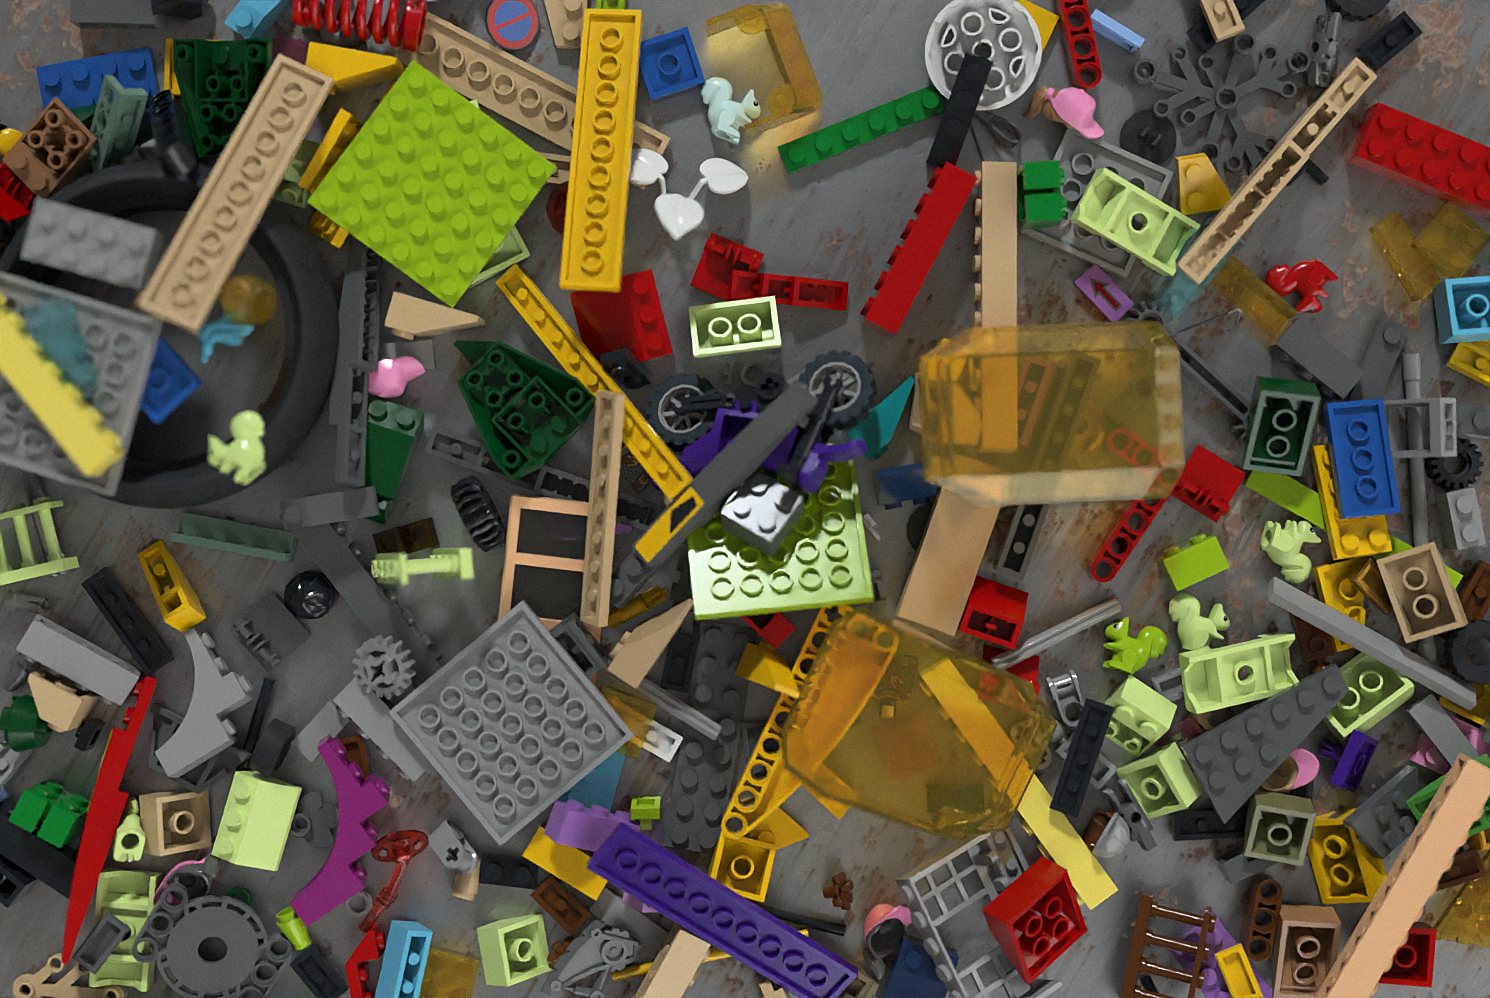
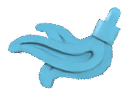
M229 312L224 313L223 319L205 324L198 333L201 343L199 353L202 354V362L206 363L208 361V355H212L213 345L217 342L230 346L241 344L243 340L235 338L245 337L251 333L254 325L251 323L244 326L232 325L233 316Z

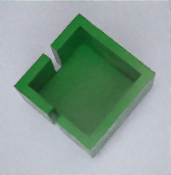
M1059 160L1024 162L1017 169L1019 230L1055 227L1063 220V215L1067 214V200L1060 193V187L1065 185L1064 168H1059Z
M43 781L36 784V786L24 789L8 821L32 833L39 820H44L37 836L61 848L80 838L89 800L82 795H72L64 791V787L55 781Z

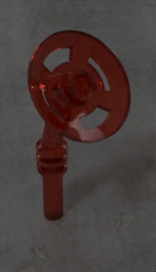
M401 830L390 833L380 838L376 846L371 849V855L375 860L386 863L395 862L396 867L388 886L382 888V891L378 894L379 896L375 898L376 903L358 926L362 932L367 933L383 911L389 909L398 897L397 891L408 868L409 861L412 857L424 851L429 844L428 836L423 831ZM421 842V847L416 850L415 846ZM382 849L387 851L386 857L380 856Z

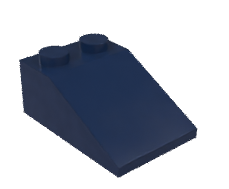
M936 461L872 471L877 505H884L885 510L901 508V502L913 500V505L929 503L930 496L937 495Z
M908 934L902 935L895 950L880 998H945L948 990L936 973V965L932 956L925 950L923 939ZM944 946L954 969H956L959 960L956 950Z

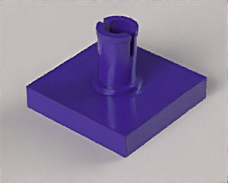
M1353 730L1346 748L1325 739L1321 745L1331 749L1332 752L1319 748L1318 755L1338 763L1330 783L1356 793L1379 741L1356 730Z

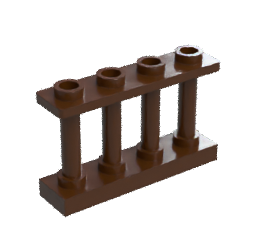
M1143 890L1120 998H1174L1141 989L1142 986L1136 985L1138 974L1144 975V972L1190 984L1188 998H1194L1196 989L1202 990L1205 973L1200 972L1201 961H1208L1211 944L1205 943L1207 932H1214L1217 916L1211 915L1212 907L1206 906L1205 914L1202 916L1158 905L1159 902L1154 901L1155 893ZM1158 916L1202 927L1199 944L1153 933L1152 929H1148L1150 918L1155 919ZM1150 944L1195 955L1193 973L1147 961L1146 957H1142L1144 946L1150 947Z

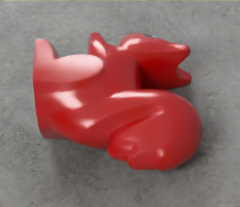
M1315 258L1298 262L1291 268L1287 264L1274 266L1266 274L1265 285L1268 291L1276 297L1288 296L1296 290L1302 298L1295 306L1294 314L1302 312L1317 313L1322 309V304L1317 297L1329 298L1323 286L1328 281L1335 282L1339 278L1327 266Z

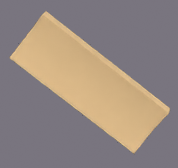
M951 452L895 613L898 617L920 623L955 637L1012 476L1010 471Z

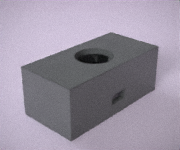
M1244 845L1215 858L1224 878L1232 885L1278 863L1276 861L1244 856V853H1242L1244 852Z

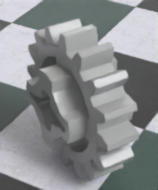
M378 635L374 639L370 638L364 642L363 646L356 650L359 656L353 659V663L358 665L359 668L353 672L356 675H361L362 679L359 680L358 684L362 685L365 683L367 685V693L373 690L376 691V698H380L383 695L387 699H391L395 695L399 696L413 683L410 678L416 675V671L410 669V666L415 663V660L408 659L407 655L411 651L410 649L404 651L401 649L403 644L401 640L394 644L392 636L383 639L382 635Z

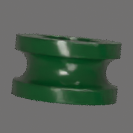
M243 886L234 887L225 895L235 898L234 893H237V897L242 895L244 898L242 902L251 906L252 894Z

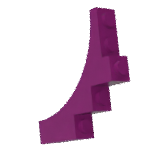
M330 734L319 741L317 749L324 758L336 787L339 803L338 832L332 851L323 866L304 887L293 895L290 903L307 927L365 888L367 872L360 862L357 861L355 863L354 861L376 846L379 834L378 829L371 820L366 821V818L387 805L390 797V788L383 778L378 779L374 773L363 779L364 773L355 761L351 763L345 755L347 751L343 743L339 739L334 740Z

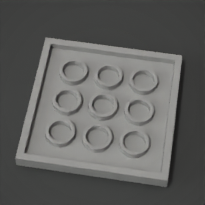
M1067 127L1053 157V160H1059V168H1064L1065 185L1060 187V193L1062 197H1066L1067 214L1063 215V220L1055 227L1021 229L1020 232L1125 279L1131 270L1136 256L1102 236L1092 234L1070 221V218L1097 169L1107 168L1160 201L1174 172L1101 139H1088L1075 128L1069 129ZM1135 214L1132 217L1131 225L1137 231L1142 228L1143 219L1140 215Z

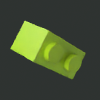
M1201 533L1190 538V544L1182 548L1179 545H1175L1163 551L1164 556L1157 560L1171 590L1178 592L1230 568L1216 536H1206L1205 533Z

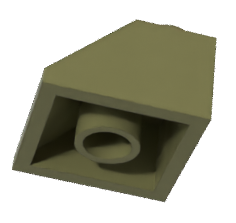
M1257 789L1250 796L1246 813L1244 856L1303 866L1316 815L1311 799Z

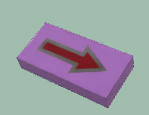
M1095 264L1091 265L1073 283L1112 325L1134 305L1126 294Z

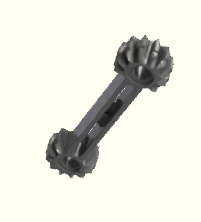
M1144 301L1138 303V310L1133 307L1128 310L1133 318H1125L1123 323L1131 325V328L1124 330L1125 335L1132 333L1134 335L1130 340V344L1134 345L1140 340L1141 350H1145L1148 347L1149 341L1173 333L1166 326V323L1172 321L1173 317H1163L1167 310L1165 306L1156 311V301L1150 302L1148 307ZM1144 318H1149L1153 321L1154 330L1152 333H1147L1143 330L1142 322ZM1176 335L1165 339L1189 361L1188 363L1161 339L1151 342L1159 352L1164 350L1170 354L1179 364V370L1236 422V426L1229 428L1230 432L1239 431L1235 440L1241 442L1246 439L1250 403ZM1214 385H1216L1227 397H1229L1241 409V412L1238 411L1228 400H1226L1215 388H1213Z

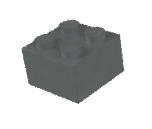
M755 470L721 512L722 528L772 557L802 516L804 497Z

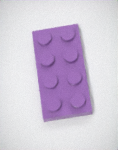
M1216 917L1214 932H1207L1205 943L1211 944L1208 961H1201L1200 972H1204L1205 976L1202 990L1200 991L1205 998H1232L1214 954L1237 945V943ZM1195 926L1180 937L1179 940L1199 944L1202 927ZM1169 949L1183 969L1193 973L1196 956ZM1249 961L1262 992V998H1273L1271 988Z

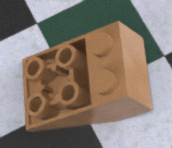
M54 97L2 160L39 199L48 200L64 187L79 179L98 139L57 97Z

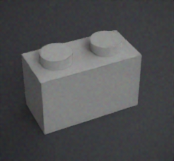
M1475 487L1434 493L1445 549L1460 550L1485 545L1486 540Z

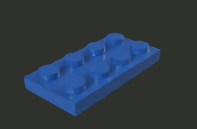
M150 47L36 67L44 109L54 97H57L68 109L97 104L105 75H113L123 88L144 89L148 94V98L160 92L153 49Z
M1383 398L1326 403L1323 405L1340 519L1401 513Z

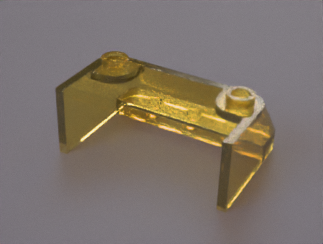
M779 2L748 4L705 21L707 37L738 26L740 31L748 35L765 31L785 84L773 89L768 96L767 104L771 115L745 124L744 134L746 139L812 114L821 107L823 95L788 6Z

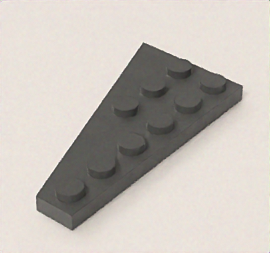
M1330 664L1180 746L1221 823L1225 824L1348 693L1350 689L1336 664Z

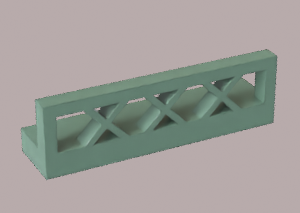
M113 75L104 76L90 132L98 140L80 175L81 178L90 175L91 168H93V173L108 167L125 164L123 158L132 154L147 102L148 94L144 89L123 88Z
M182 512L179 531L172 532L170 541L287 562L293 560L296 537L291 531Z

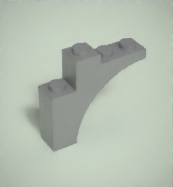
M192 629L184 634L193 656L195 671L194 691L188 712L174 735L161 748L155 751L167 776L172 778L182 776L238 742L234 736L237 732L235 726L229 718L225 719L224 716L254 699L250 693L253 687L247 677L235 672L226 674L229 669L225 661L220 656L217 658L212 650L215 647L212 638L207 632L203 633L197 629Z

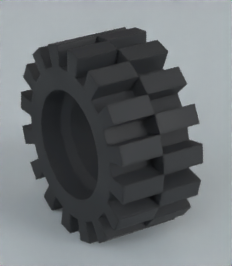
M1457 437V453L1463 459L1462 470L1457 474H1450L1444 468L1445 457H1425L1424 460H1428L1425 470L1430 472L1427 474V477L1433 479L1432 483L1436 486H1441L1444 489L1469 487L1468 484H1474L1477 481L1475 477L1480 476L1482 471L1478 470L1479 467L1484 465V462H1479V457H1483L1482 453L1476 452L1478 446L1470 444V440Z

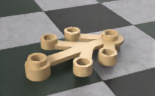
M61 953L51 956L47 961V965L35 975L23 974L14 981L12 987L15 998H44L43 996L53 998H109L108 992L110 991L116 994V998L127 997V988L123 985L111 984L104 988L72 986L81 976L90 973L89 970L84 969L78 962L57 983H43L53 973L60 972L67 966V964L61 962V967H56L53 963L54 958L61 961ZM23 985L30 987L29 994L24 992Z

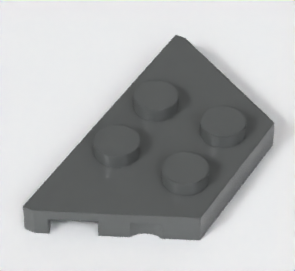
M153 703L151 706L153 730H150L151 752L149 753V768L168 777L155 751L161 748L174 735L183 722L184 717L158 703ZM231 745L182 776L168 778L197 794H201L247 761L252 754L235 745Z
M1405 766L1343 820L1346 828H1352L1357 833V840L1361 844H1365L1368 852L1375 858L1384 859L1410 836L1417 826V819L1406 804V801L1416 794L1418 790L1417 766Z

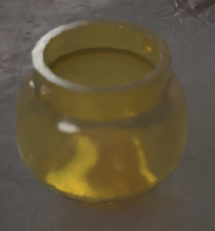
M241 274L234 276L222 287L220 303L224 314L234 323L245 326L257 323L265 324L275 313L277 294L275 289L270 284H266L261 278L250 274Z

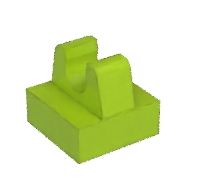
M632 797L631 819H640V830H652L653 819H660L661 797Z

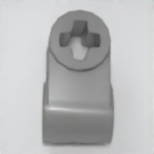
M1070 669L1067 674L1052 679L1046 677L1045 683L1060 721L1068 726L1077 727L1084 707V701L1074 670ZM1071 705H1076L1079 710L1078 717L1071 721L1067 720L1065 716L1066 709Z
M446 819L426 839L428 846L437 854L446 867L455 868L463 874L471 873L477 867L478 855L466 840L460 828L451 820Z

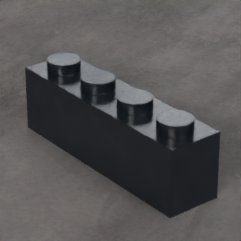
M0 802V854L69 899L77 850L68 845L59 848L38 837L37 834L42 826L40 822H38L34 832L30 833L8 821L15 805L8 802Z

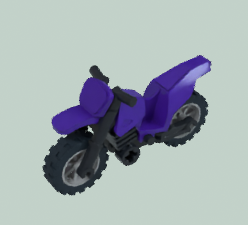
M836 350L828 351L829 354L824 356L819 354L815 357V361H809L806 364V370L804 373H800L798 380L807 387L816 399L819 397L818 402L806 414L809 418L806 427L804 428L797 424L759 466L777 472V474L786 479L788 484H791V489L802 497H805V491L813 493L819 489L828 472L829 467L827 463L854 459L867 452L865 441L860 439L843 444L827 445L830 437L835 433L833 431L834 428L842 431L846 430L848 426L852 428L859 424L858 421L862 418L865 420L869 416L868 411L870 408L873 409L876 403L874 399L878 393L876 380L869 366L863 362L861 357L856 354L852 356L848 351L842 350V353H837ZM680 373L677 374L678 377L672 378L670 376L665 379V383L656 386L654 389L656 392L654 395H650L648 399L649 407H646L647 422L668 448L671 447L677 452L684 450L679 462L695 479L722 450L787 389L780 377L775 374H766L758 380L756 390L752 392L718 393L716 388L706 378H700L699 375L691 373L690 376ZM843 373H847L853 376L845 382H842ZM836 374V378L832 379L830 375ZM823 381L824 388L817 390ZM857 382V393L845 390ZM678 417L670 428L666 419ZM682 423L688 428L686 430H678ZM650 477V484L657 491H661L662 489L658 486L654 479Z

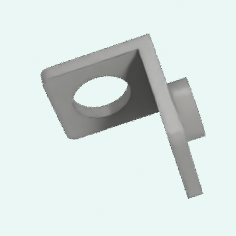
M868 513L864 516L862 515L863 525L876 541H880L881 537L874 530L878 526Z

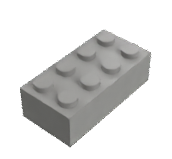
M36 198L21 257L146 291L156 273L166 234L147 227Z

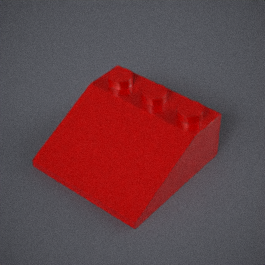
M652 269L621 276L620 292L578 290L570 293L581 340L600 364L601 354L625 348L629 349L642 363L674 356Z
M1043 856L983 909L991 933L1023 981L1028 985L1087 931L1067 869Z

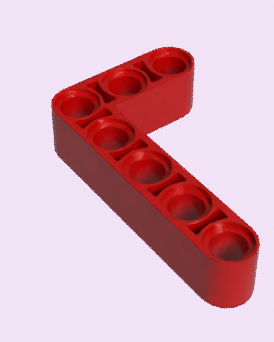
M1054 0L1057 15L1060 16L1058 22L1072 86L1083 89L1086 93L1091 92L1101 81L1102 70L1087 0ZM1077 16L1081 21V26L1074 27L1069 24L1068 17ZM1083 44L1087 49V54H1077L1074 50V45ZM1080 73H1090L1093 77V83H1084L1080 78Z
M1125 429L1108 431L1103 439L1104 449L1145 478L1086 565L1087 575L1092 580L1101 583L1109 582L1116 576L1179 483L1182 471L1177 463ZM1115 434H1120L1124 439V445L1120 450L1115 449L1112 445V438ZM1139 450L1145 451L1148 455V461L1143 466L1139 465L1136 461V454ZM1164 466L1169 467L1172 472V476L1167 482L1160 478V470ZM1147 490H1152L1156 496L1155 502L1150 506L1143 500L1144 493ZM1134 513L1139 517L1140 523L1136 529L1132 530L1128 527L1127 519ZM1119 537L1122 539L1124 547L1119 553H1114L1111 549V543L1115 538ZM1104 561L1108 567L1107 573L1102 577H1098L1095 573V566L1098 562Z

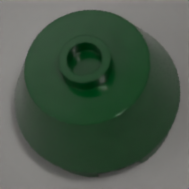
M23 695L22 697L13 696L11 706H4L0 715V731H4L5 738L1 742L2 746L11 748L15 752L45 746L51 737L53 729L47 726V721L40 718L34 697L30 695Z

